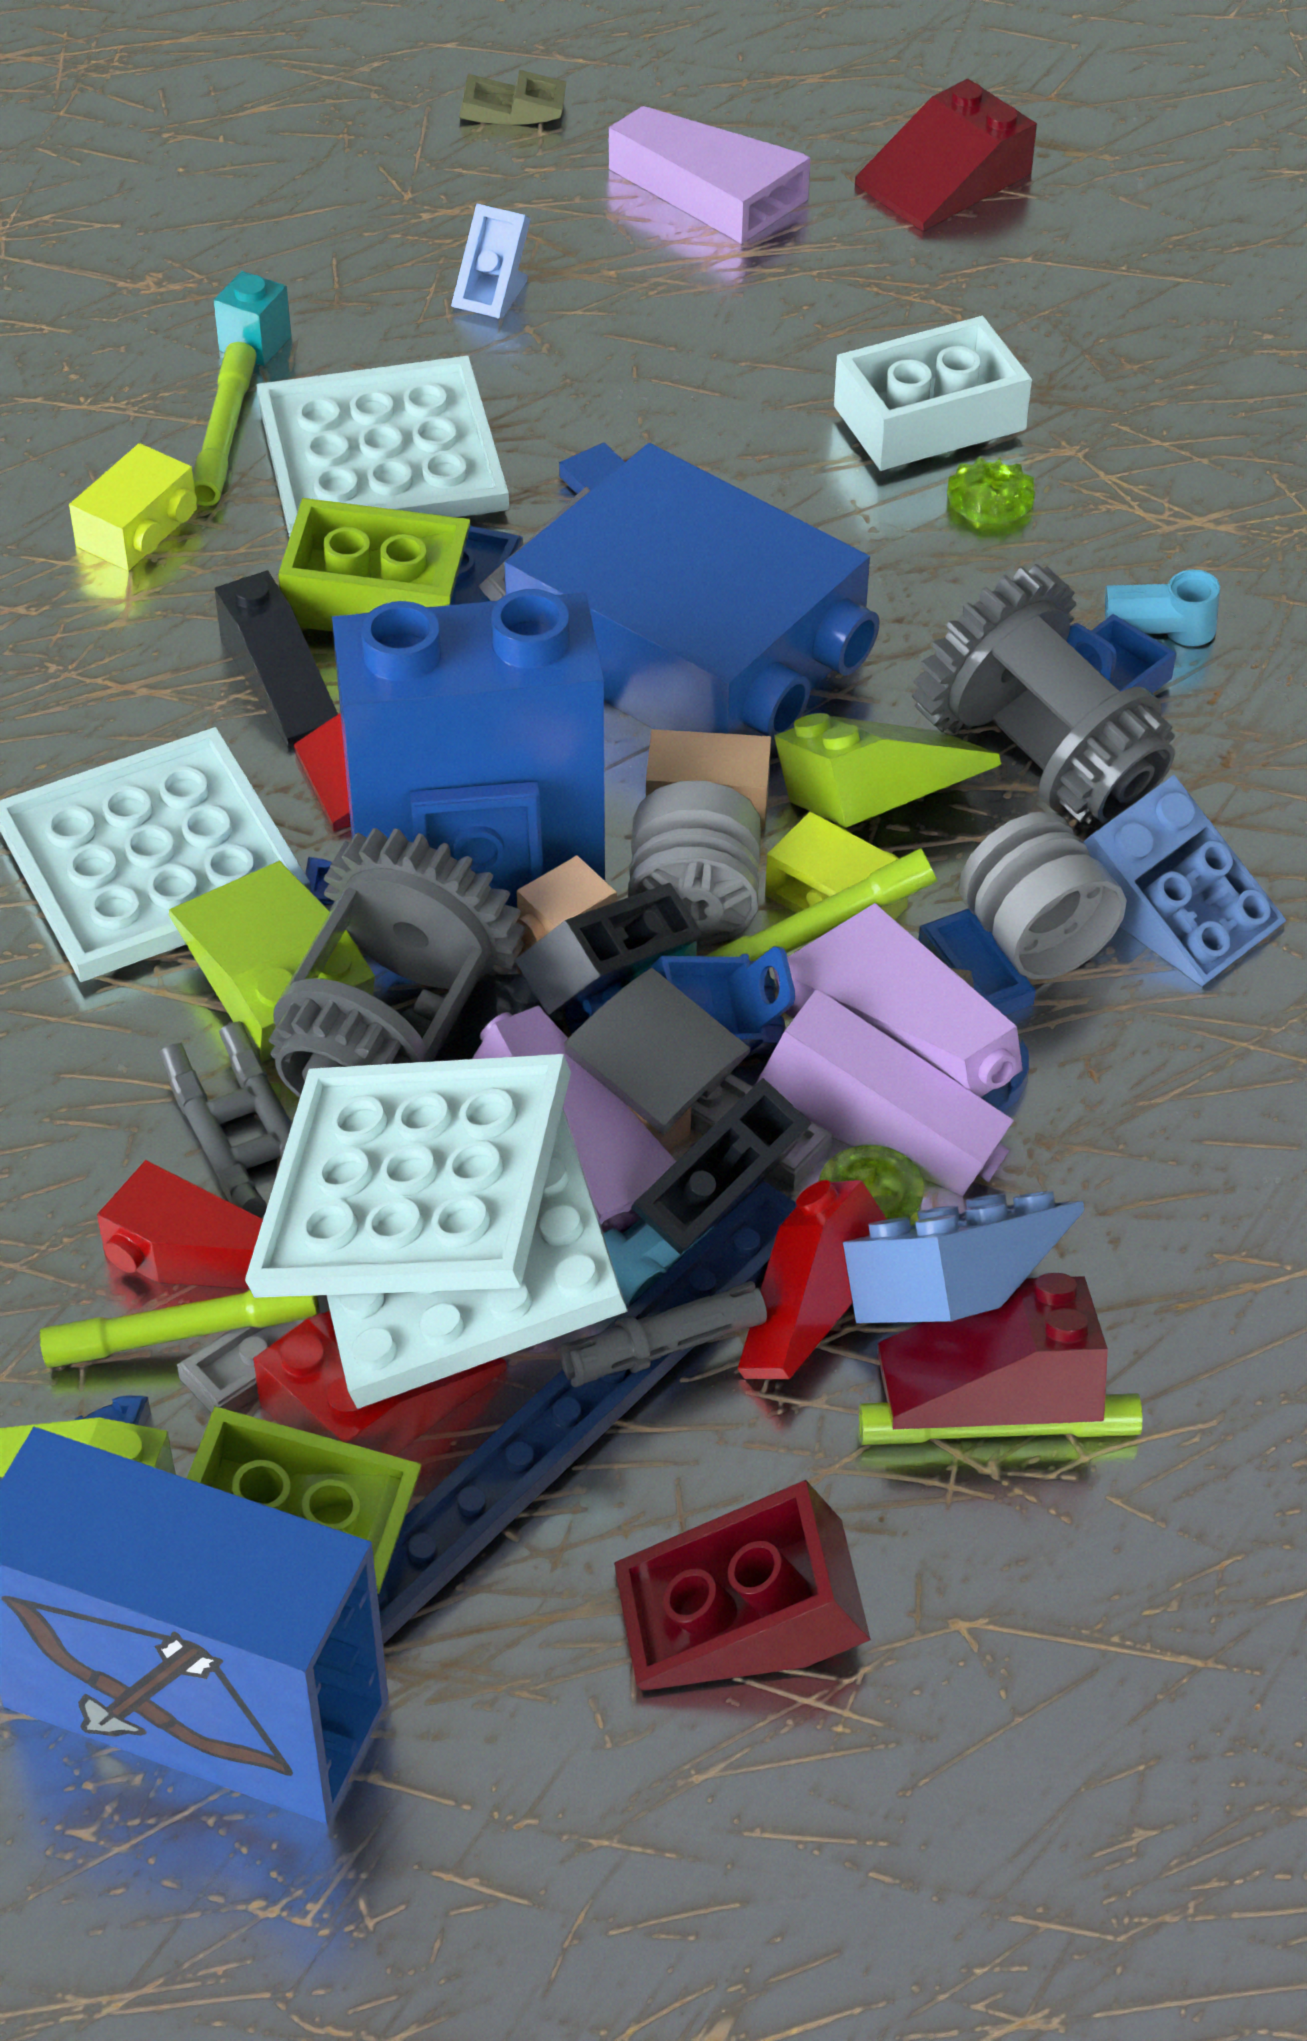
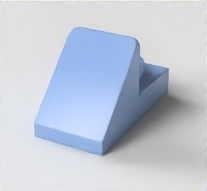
M481 204L476 205L451 304L452 307L503 319L528 280V275L519 271L518 268L531 218L523 214Z

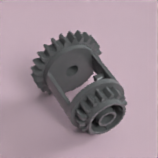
M1035 564L1029 571L1024 567H1020L1012 580L1006 574L1003 575L995 590L990 591L987 587L982 589L980 600L974 605L966 603L963 606V614L957 621H949L946 624V628L949 630L946 636L933 641L931 646L936 652L921 662L920 665L926 671L915 678L913 682L919 687L912 694V698L917 702L915 708L941 732L949 729L952 733H956L961 726L969 730L972 726L993 721L1044 770L1039 783V795L1052 810L1059 813L1070 812L1081 823L1085 820L1088 824H1092L1098 819L1101 823L1107 824L1159 786L1163 781L1175 757V750L1170 744L1175 738V735L1171 732L1173 727L1161 717V702L1148 689L1132 687L1120 692L1066 642L1070 631V623L1074 619L1069 612L1077 605L1072 599L1075 592L1048 566L1042 569L1038 564Z
M373 828L368 837L358 832L350 843L346 841L343 843L324 877V880L329 883L324 895L335 901L330 909L331 912L274 1008L273 1016L276 1028L269 1038V1042L275 1045L271 1052V1056L275 1059L276 1069L280 1078L299 1098L301 1097L308 1070L313 1068L433 1062L476 983L494 975L508 974L525 944L521 939L526 931V927L517 923L521 911L515 907L505 905L510 896L507 890L491 889L489 883L493 875L490 872L478 874L470 869L473 859L469 856L463 857L458 861L450 857V848L446 843L441 844L435 850L429 847L423 834L418 833L414 842H409L404 834L395 828L389 838L377 828ZM345 930L368 956L388 970L423 985L447 988L449 990L445 998L426 989H423L413 1008V1013L432 1021L423 1039L403 1016L378 998L344 983L317 979Z

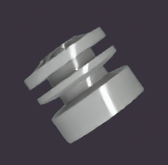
M679 781L657 788L640 802L633 817L632 861L629 868L628 897L670 882L704 935L697 940V945H712L729 940L748 928L758 911V865L760 863L761 845L760 815L750 800L731 787L709 781Z
M1031 812L1008 821L989 834L969 856L960 873L958 888L964 904L972 914L977 916L982 927L988 932L991 931L998 947L1019 974L1032 980L1055 978L1076 969L1094 957L1115 934L1124 918L1127 902L1122 888L1100 861L1090 856L1086 844L1075 836L1073 829L1064 818L1052 812Z

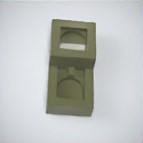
M519 70L515 85L468 74L459 118L505 125L533 124L559 119L563 110L567 82Z

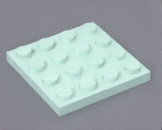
M468 355L256 384L259 407L289 538L302 498L449 517L483 515L509 510V492Z
M216 727L0 800V832L80 982L186 945L169 917V909L279 860L311 891L310 881Z
M564 1054L309 1069L245 1278L254 1298L521 1288L571 1075Z
M562 1109L521 1288L327 1295L348 1392L357 1409L627 1312L564 1109Z

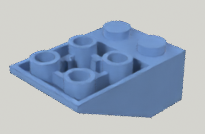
M1175 775L1168 778L1083 841L1090 856L1100 861L1122 888L1127 900L1125 913L1119 927L1200 986L1205 985L1287 921Z
M1042 1191L1013 1197L1014 1205H1007L1005 1194H994L967 1199V1209L962 1213H959L958 1206H943L919 1211V1220L914 1225H910L909 1218H894L868 1224L870 1236L843 1242L856 1323L954 1321L1001 1308L1085 1211L1083 1201L1055 1202L1053 1191Z

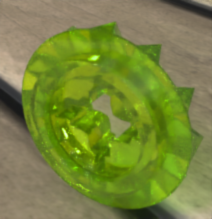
M977 457L973 465L959 464L956 474L949 477L947 497L954 510L970 520L985 524L1008 523L1023 517L1033 507L1035 501L1034 477L1023 474L1021 464L1007 466L1003 464L1001 457L995 462H986L981 457ZM983 485H992L994 489L1000 490V496H997L996 492L992 491L989 486Z
M860 1145L847 1148L834 1155L824 1165L820 1173L819 1181L842 1182L862 1180L867 1189L870 1185H874L876 1178H879L881 1195H876L874 1200L887 1219L909 1218L910 1220L914 1213L921 1211L924 1196L922 1175L909 1158L891 1148L878 1145Z

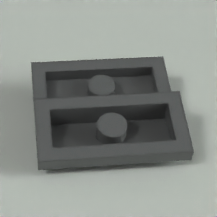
M650 968L621 989L564 1042V1053L664 1135L701 1095L708 1098L750 1053V1047L656 970Z

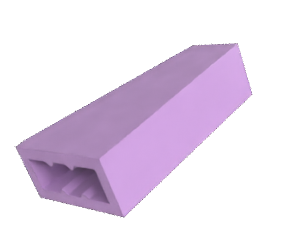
M646 106L638 108L609 127V169L740 244H743L809 199L811 157L803 153Z
M875 903L787 957L795 988V1001L784 1013L793 1019L817 988L980 1098L993 1089L1004 1086L1013 1076L1023 1071L1017 1026ZM773 967V971H774V975H775V980H776V985H777V990H778V994H779V988H780L779 976H778L777 971H776L775 968Z
M817 988L783 1033L756 1082L757 1084L764 1078L807 1119L831 1132L833 1138L960 1196L965 1194L977 1175L989 1182L1010 1151L1000 1141L1013 1123V1119Z
M540 1006L515 1015L506 1012L495 1017L482 1030L480 1039L483 1042L472 1059L564 1054L571 1075L563 1109L568 1119L602 1231L604 1233L615 1228L624 1233L641 1219L631 1209L633 1203L676 1160L621 1099L564 1053V1042L568 1038Z

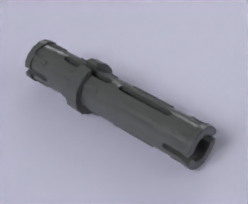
M748 1281L727 1291L712 1296L709 1295L649 1317L646 1316L637 1320L634 1316H627L618 1319L615 1322L614 1328L587 1338L584 1337L561 1344L560 1359L567 1379H571V1385L576 1388L600 1377L627 1369L637 1373L648 1369L651 1361L662 1356L718 1339L741 1329L744 1330L764 1324L767 1318L765 1302L759 1288L755 1289V1283Z

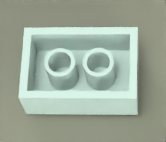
M982 315L838 354L834 407L881 471L1026 430L1032 378Z

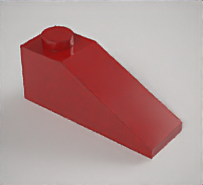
M147 1160L138 1167L97 1214L104 1254L116 1267L125 1272L133 1273L137 1271L158 1283L250 1289L245 1278L263 1219Z
M822 1180L810 1185L800 1193L796 1199V1208L779 1226L760 1290L767 1311L766 1322L749 1328L738 1365V1370L744 1379H790L853 1303L843 1242L870 1236L868 1224L888 1220L862 1180L842 1182Z

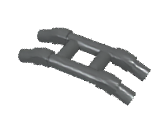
M238 1021L222 1027L219 1030V1034L230 1057L232 1069L242 1088L240 1090L208 1101L207 1095L196 1071L191 1066L182 1043L169 1045L159 1051L158 1054L169 1077L170 1086L177 1103L195 1131L220 1180V1186L230 1203L262 1218L265 1215L267 1204L257 1191L255 1183L246 1169L281 1157L282 1160L292 1122L268 1080L267 1072L260 1061L256 1049L253 1048L243 1023ZM256 1111L268 1134L232 1147L220 1124Z

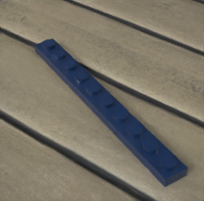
M763 1181L627 1308V1312L618 1316L605 1330L614 1328L615 1322L618 1319L627 1316H634L637 1320L646 1316L649 1317L664 1312L667 1309L727 1291L748 1281L754 1282L756 1288L764 1280L779 1226L796 1208V1202ZM693 1347L653 1360L650 1363V1367L637 1373H633L629 1369L618 1373L615 1372L585 1383L577 1388L571 1385V1379H567L562 1369L405 1516L380 1593L378 1594L383 1644Z

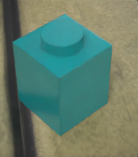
M241 271L214 299L219 351L225 353L226 347L233 342H244L255 350L257 355L255 363L265 366L292 337L286 285Z

